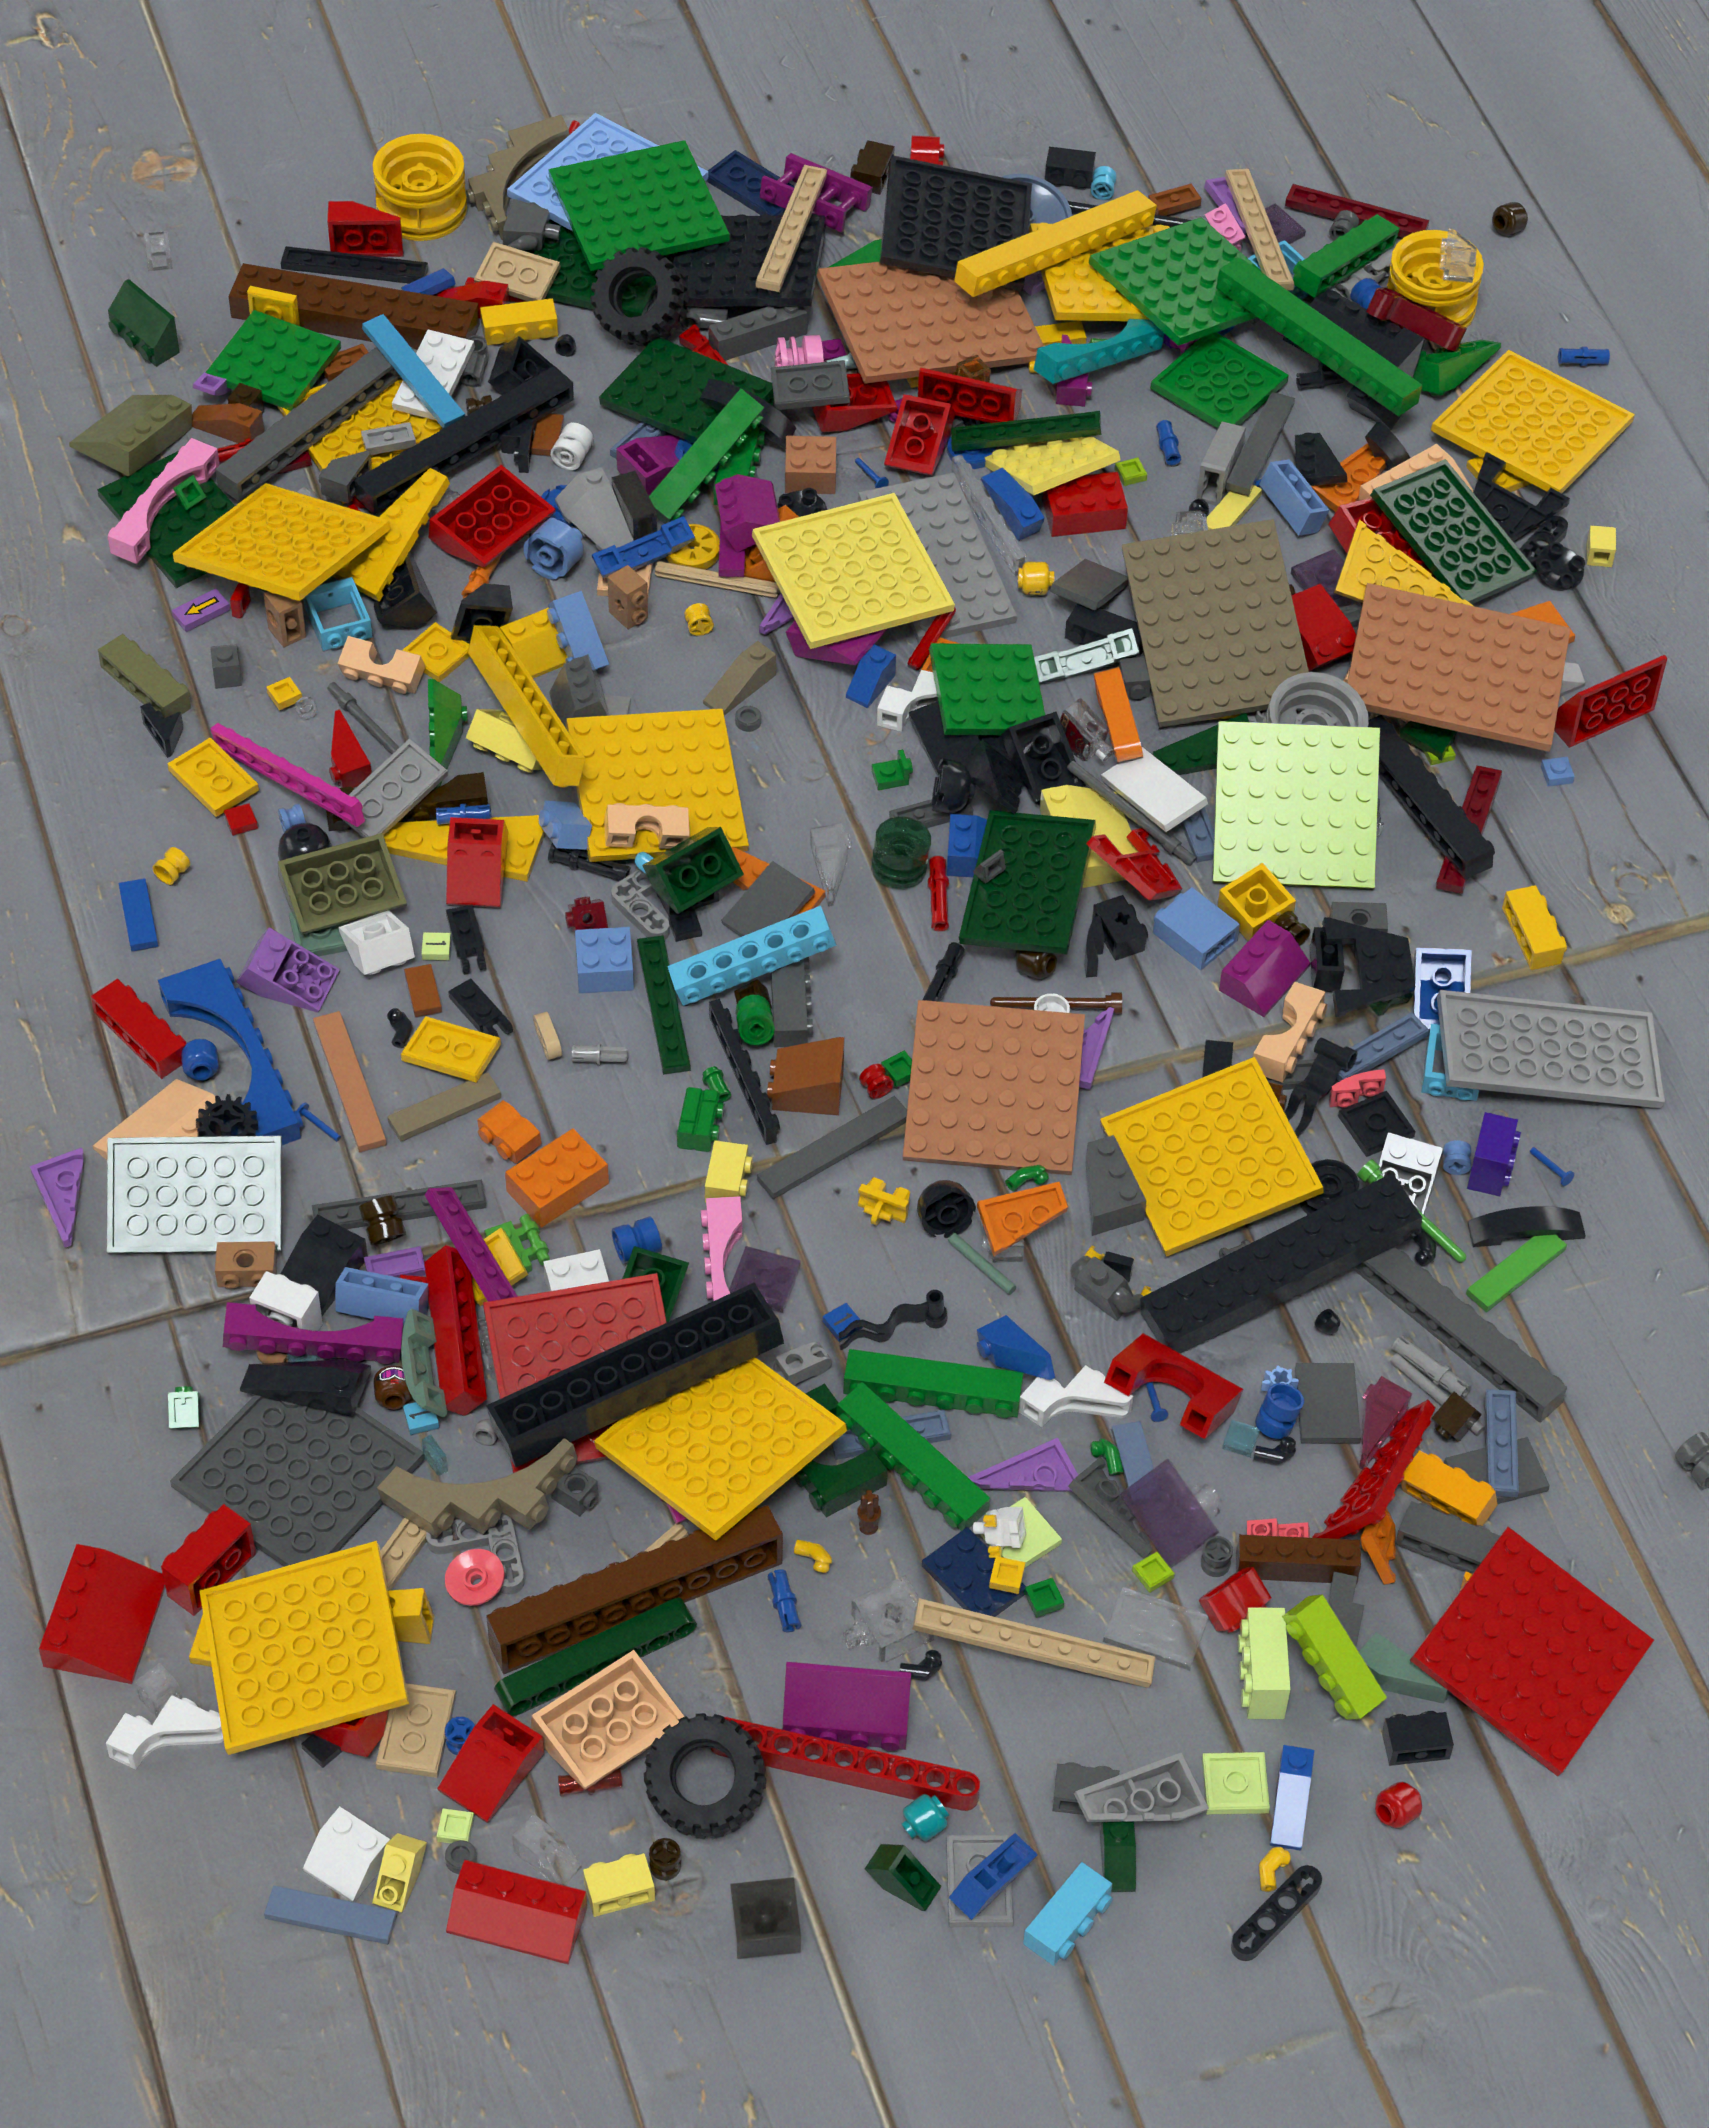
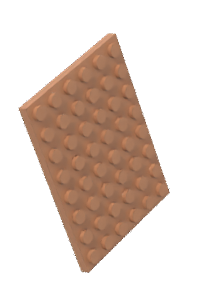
M879 262L820 268L816 275L864 383L919 377L920 367L952 373L1029 363L1035 361L1037 349L1044 346L1017 290L997 287L972 297L954 282L955 278L890 266Z
M1367 583L1347 683L1358 692L1368 712L1550 752L1571 628Z

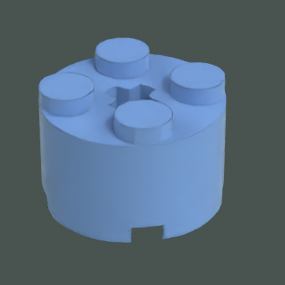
M549 518L526 540L524 556L526 560L530 558L534 564L532 566L533 570L542 577L551 580L563 577L583 555L582 534L578 529L571 528L562 521Z

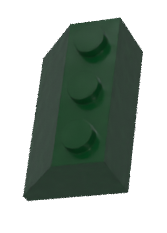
M130 279L125 280L108 309L109 328L115 335L118 334L122 337L129 347L135 348L143 359L149 360L157 367L180 353L175 317Z
M707 827L642 865L653 889L676 913L684 911L744 875L721 827Z
M634 1246L622 1279L657 1273L667 1323L671 1319L689 1262Z

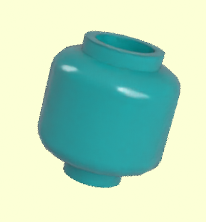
M923 1794L903 1809V1816L906 1821L902 1823V1826L912 1839L918 1836L922 1841L927 1842L947 1827L946 1818L950 1815L935 1795L930 1797L927 1794Z

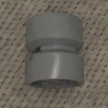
M1700 1432L1690 1437L1680 1446L1675 1454V1458L1686 1470H1692V1477L1702 1488L1706 1489L1709 1488V1437L1704 1432Z

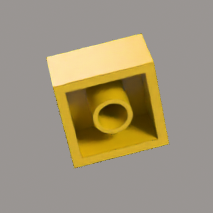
M1261 863L1219 890L1217 906L1240 924L1239 932L1249 941L1267 920L1275 923L1283 913L1287 911L1294 913L1296 900L1271 871Z

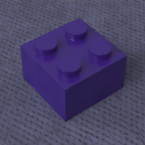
M1487 1112L1484 1113L1467 1189L1500 1197L1502 1187L1509 1186L1521 1132L1516 1131L1518 1119Z

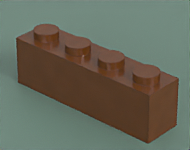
M1239 1534L1236 1550V1572L1245 1567H1254L1261 1580L1331 1583L1334 1572L1359 1577L1361 1568L1360 1540Z

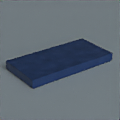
M734 150L708 170L706 182L760 215L783 216L786 210L760 198L762 177L765 175L776 181L780 177L737 150ZM790 183L787 184L788 186L795 188L794 185Z

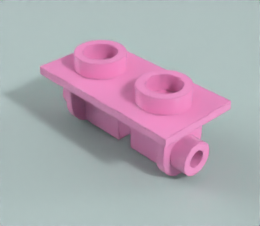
M1226 203L1204 214L1209 224L1240 251L1242 248L1241 240L1245 239L1246 236Z

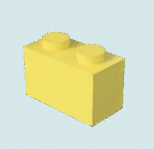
M714 1140L705 1183V1203L706 1198L746 1197L748 1180H745V1174L751 1173L753 1157L748 1156V1145Z
M645 1853L639 1855L628 1854L617 1861L609 1863L598 1862L592 1864L587 1869H583L584 1885L593 1917L655 1901V1887Z

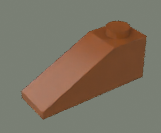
M241 403L199 405L192 414L193 428L236 443L245 442L244 439L250 438V440L255 439L258 435L264 433L262 411Z

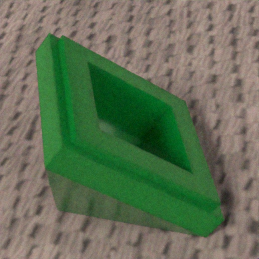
M194 475L173 488L185 510L206 498Z

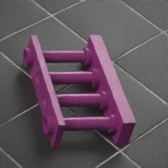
M792 153L786 156L784 175L777 181L765 175L762 177L760 198L786 209L794 191V188L787 184L790 181L797 183L804 165L827 169V177L820 192L822 194L818 197L812 214L825 215L826 226L839 232L844 231L846 212L850 208L856 207L863 211L870 208L871 186ZM834 198L843 203L839 206H836L829 203L828 201Z

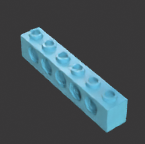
M818 906L667 967L675 991L682 1005L685 1006L837 945L822 907Z

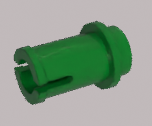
M715 1066L707 1068L702 1074L703 1083L708 1085L710 1090H716L720 1093L721 1103L726 1102L730 1099L731 1092L723 1080L724 1074L722 1070Z

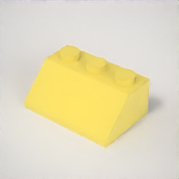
M499 709L476 710L466 739L474 742L473 746L486 752L489 749L496 753V758L506 762L512 760L518 763L517 767L526 772L532 773L533 770H543L506 712Z

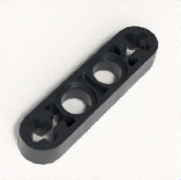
M1310 1865L1299 1867L1235 1932L1231 1943L1232 1954L1241 1961H1250L1256 1958L1318 1894L1322 1884L1320 1871ZM1309 1877L1312 1878V1885L1306 1884L1300 1894L1298 1889L1301 1886L1302 1878L1305 1880ZM1282 1896H1290L1294 1899L1296 1905L1291 1909H1285L1279 1905L1278 1899ZM1261 1917H1269L1275 1922V1927L1271 1930H1264L1258 1925L1257 1921ZM1253 1932L1256 1936L1252 1940L1251 1948H1240L1241 1941L1247 1942L1252 1937Z

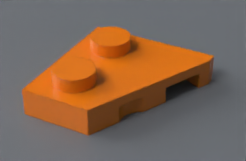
M1387 1508L1385 1510V1517L1375 1525L1369 1524L1365 1526L1360 1538L1363 1550L1368 1552L1384 1585L1394 1583L1396 1580V1575L1389 1566V1560L1396 1559V1526Z

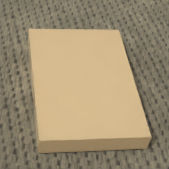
M493 242L474 278V283L480 281L508 284L510 296L526 301L544 300L560 269V262Z
M406 1683L409 1704L388 1710L385 1731L376 1760V1769L438 1778L446 1743L445 1727L451 1720L456 1690Z

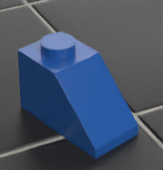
M874 644L860 660L846 692V698L868 708L895 677L896 654Z

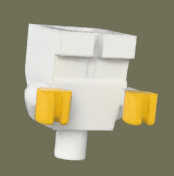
M1004 1507L990 1510L984 1515L983 1522H974V1534H985L986 1543L991 1545L988 1547L989 1558L1001 1557L1004 1546H1012V1548L1021 1547L1026 1536L1023 1507Z

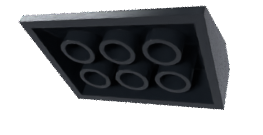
M1330 289L1317 296L1309 305L1378 354L1402 330L1396 324L1370 315L1366 312L1367 309L1361 307L1358 303L1350 301L1338 292ZM1283 336V341L1309 354L1304 349L1299 347L1297 344L1289 340L1287 337Z

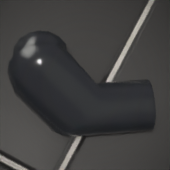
M393 1008L387 1014V1019L396 1031L392 1044L397 1048H404L413 1025L404 1012H401L398 1008Z
M1421 1228V1234L1413 1237V1240L1420 1246V1251L1415 1254V1259L1425 1266L1430 1260L1433 1261L1435 1259L1437 1246L1434 1240Z
M1283 1437L1280 1445L1274 1449L1256 1445L1253 1460L1279 1465L1294 1456L1296 1441L1292 1437Z
M929 1650L925 1653V1659L918 1665L901 1663L900 1672H911V1679L927 1680L940 1670L942 1666L941 1654L936 1650Z

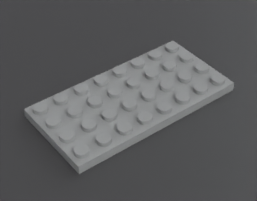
M954 472L858 492L859 502L895 493L955 604L956 612L940 636L941 638L1016 623L1017 615ZM936 616L910 622L918 644Z
M1440 990L1437 995L1446 1086L1662 1108L1665 1103L1652 1012Z

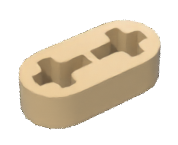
M548 1012L533 1015L535 1030L547 1060L561 1057L560 1042Z

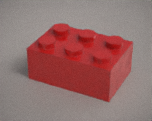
M1118 472L1083 475L1043 492L1042 502L1051 537L1126 529L1128 506Z
M225 1504L217 1511H212L206 1517L204 1524L196 1532H191L185 1538L183 1545L177 1551L168 1554L164 1559L161 1570L167 1597L195 1616L202 1609L200 1590L228 1583L256 1555L251 1523Z

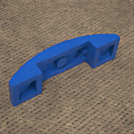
M683 516L661 525L659 531L616 548L613 545L592 554V558L601 576L606 578L626 565L636 570L654 563L683 548L695 540V536Z

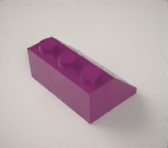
M736 474L715 484L722 530L736 553L756 544L752 537L753 529L780 522L774 486L771 481Z
M1267 920L1223 968L1219 991L1265 1017L1292 987L1293 983L1310 967V961L1289 931Z

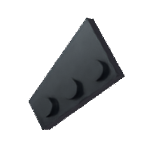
M1320 433L1295 435L1296 468L1310 486L1348 482L1347 473Z

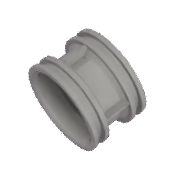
M1317 672L1297 674L1282 682L1272 694L1266 716L1262 723L1347 727H1368L1369 724L1368 711L1358 692L1348 683L1335 676Z

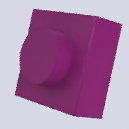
M840 338L822 341L824 362L846 355Z

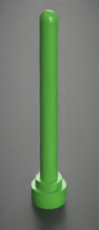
M1371 1159L1361 1168L1357 1176L1364 1183L1368 1182L1371 1184L1383 1178V1172L1379 1170L1380 1166ZM1419 1211L1422 1216L1421 1228L1457 1262H1464L1466 1254Z

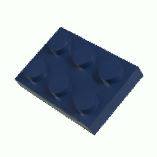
M968 1527L922 1560V1567L965 1610L996 1617L1025 1595L1024 1589L1026 1586L1021 1583L1019 1594L989 1588L995 1558H989L988 1547Z

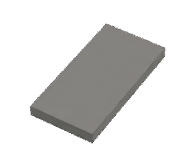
M409 738L349 794V796H354L361 802L365 822L358 827L347 821L345 822L363 838L380 833L385 835L448 776V770Z

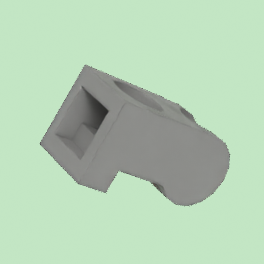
M812 1342L776 1356L773 1370L796 1387L797 1383L826 1372L831 1366L832 1360L819 1342Z

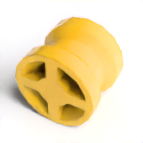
M696 603L685 610V620L688 622V629L692 635L702 636L713 629L714 623L710 617V610L707 605Z

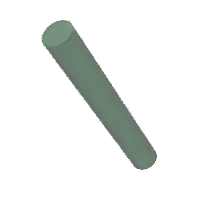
M954 1233L949 1237L948 1242L1007 1294L1010 1295L1016 1290L1017 1286L960 1236Z

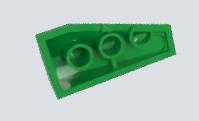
M1481 339L1460 343L1457 351H1451L1444 347L1436 348V353L1427 355L1425 351H1422L1413 378L1421 383L1422 390L1430 392V395H1444L1446 391L1456 388L1501 348V343Z
M428 679L430 756L445 769H448L463 733V722H468L467 706H462L460 694L434 679ZM442 781L433 790L439 788Z

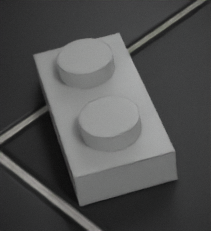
M410 422L361 431L365 451L370 452L371 455L407 449L416 445V439Z

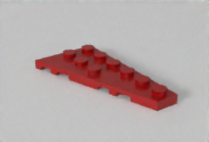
M1429 1400L1405 1412L1389 1434L1392 1440L1387 1442L1382 1448H1378L1373 1455L1376 1462L1370 1469L1364 1467L1340 1499L1344 1505L1328 1515L1324 1521L1327 1525L1326 1529L1321 1533H1315L1312 1538L1340 1539L1348 1534L1355 1535L1363 1527L1369 1524L1375 1525L1385 1517V1510L1394 1499V1492L1398 1484L1404 1479L1403 1473L1414 1458L1412 1455L1423 1440L1421 1437L1425 1429L1431 1424L1430 1419L1436 1407Z

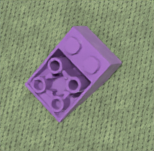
M269 927L257 941L236 983L260 997L318 1012L340 969Z

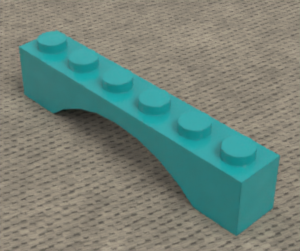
M1128 319L1127 325L1122 332L1104 341L1088 344L1053 343L1038 348L1034 370L1054 384L1162 348L1165 333L1151 320Z

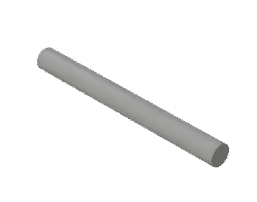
M1396 1353L1391 1358L1390 1362L1440 1405H1443L1449 1398L1446 1393L1401 1355ZM1477 1420L1470 1430L1478 1436L1483 1432L1485 1426Z

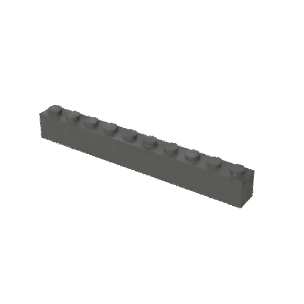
M375 347L352 366L346 368L335 379L329 381L318 392L311 395L297 408L292 409L289 414L275 422L272 427L258 435L251 443L240 449L226 462L221 463L215 469L218 487L240 502L400 379L401 376L380 350Z
M1393 1247L1352 1268L1499 1390L1516 1391V1404L1539 1423L1563 1403L1567 1386L1564 1385L1559 1377L1549 1373L1537 1359L1530 1357L1522 1351L1515 1341L1506 1338L1497 1330L1493 1323L1479 1316L1472 1306L1465 1304L1457 1298L1450 1288L1441 1285L1432 1277L1428 1270L1419 1267L1404 1251Z

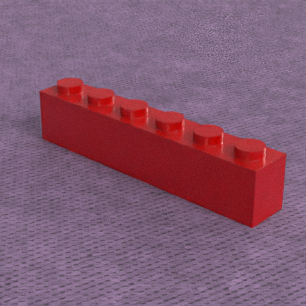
M445 1245L424 1262L430 1314L433 1318L436 1342L434 1343L439 1388L444 1390L446 1409L466 1416L487 1400L471 1272L457 1249Z

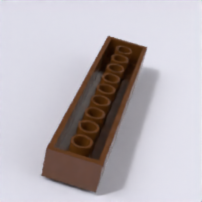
M245 263L242 264L228 296L231 318L246 320L250 316L247 295L250 286L297 295L300 327L317 333L369 342L372 341L362 330V323L384 314L408 345L416 350L419 349L427 330L468 339L476 335L480 325L478 303Z
M768 1505L754 1508L716 1541L701 1529L695 1530L689 1536L677 1541H667L661 1547L649 1552H639L633 1558L621 1563H611L605 1569L593 1574H583L577 1580L565 1585H555L547 1592L537 1596H527L519 1603L509 1607L495 1609L491 1614L486 1615L489 1646L503 1675L556 1654L669 1600L682 1598L685 1603L781 1565L783 1533Z

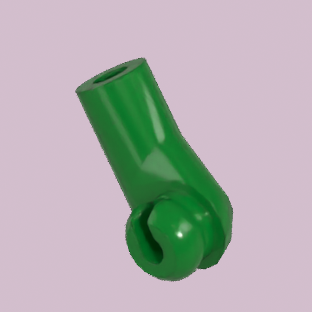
M1042 1165L1022 1167L1006 1179L1005 1184L1011 1191H1015L1032 1178L1037 1185H1040L1048 1180L1049 1175L1045 1172L1046 1168Z
M1106 1439L1091 1442L1090 1450L1092 1456L1098 1457L1102 1455L1106 1459L1109 1476L1124 1473L1117 1446Z

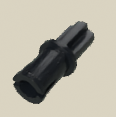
M1318 369L1316 372L1297 373L1296 375L1299 377L1296 378L1298 389L1308 387L1324 388V385L1341 384L1346 381L1345 378L1333 370L1323 371Z

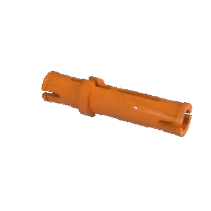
M504 553L486 567L478 565L477 569L471 572L469 582L461 595H464L463 599L484 583L489 584L490 575Z

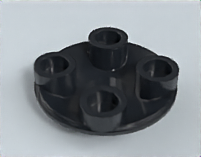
M805 488L803 491L799 490L782 494L777 505L778 509L786 505L799 517L827 510L825 502L817 495V491L813 488Z
M1552 542L1538 553L1535 566L1538 575L1545 583L1557 589L1567 590L1576 587L1583 579L1585 560L1569 548L1564 547L1561 543Z

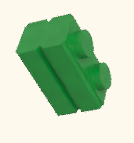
M693 1087L686 1089L677 1131V1147L687 1150L695 1149L702 1152L711 1151L712 1142L719 1139L720 1125H716L717 1119H723L725 1103L720 1102V1093L718 1091L702 1090L701 1088Z

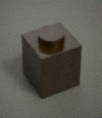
M239 383L228 397V404L241 403L261 410L262 414L264 413L262 390Z
M1454 1391L1434 1414L1432 1419L1438 1423L1435 1429L1446 1439L1449 1440L1453 1436L1460 1442L1482 1414Z

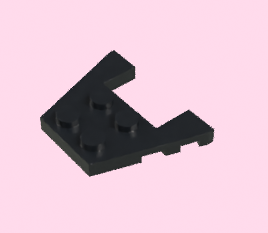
M1487 452L1484 456L1473 493L1513 542L1569 505L1570 498L1553 488H1550L1535 506L1497 485L1494 482L1506 468V462Z
M1324 917L1322 925L1325 944H1354L1360 989L1334 990L1332 996L1335 1017H1341L1346 1015V1012L1355 1009L1359 1011L1367 1008L1369 1004L1378 1001L1385 1002L1414 991L1416 986L1407 937Z

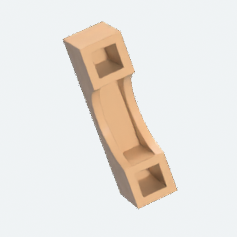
M1298 982L1293 983L1284 999L1282 1017L1292 1028L1282 1034L1264 1035L1253 1053V1057L1256 1058L1265 1077L1283 1083L1287 1074L1293 1073L1298 1055L1302 1056L1305 1052L1308 1037L1312 1038L1316 1032L1318 1019L1322 1020L1326 1014L1328 1005L1324 1003L1325 991Z

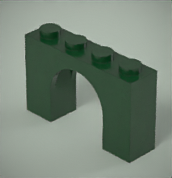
M825 1383L805 1393L836 1416L837 1404L839 1402ZM871 1448L838 1465H823L812 1460L794 1475V1479L799 1487H805L813 1507L816 1510L820 1509L827 1518L861 1500V1496L866 1495L867 1490H872V1493L887 1486L888 1470Z

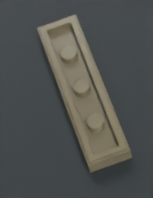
M485 1073L481 1075L477 1083L467 1081L387 1116L388 1122L401 1142L500 1099L501 1091L490 1074Z

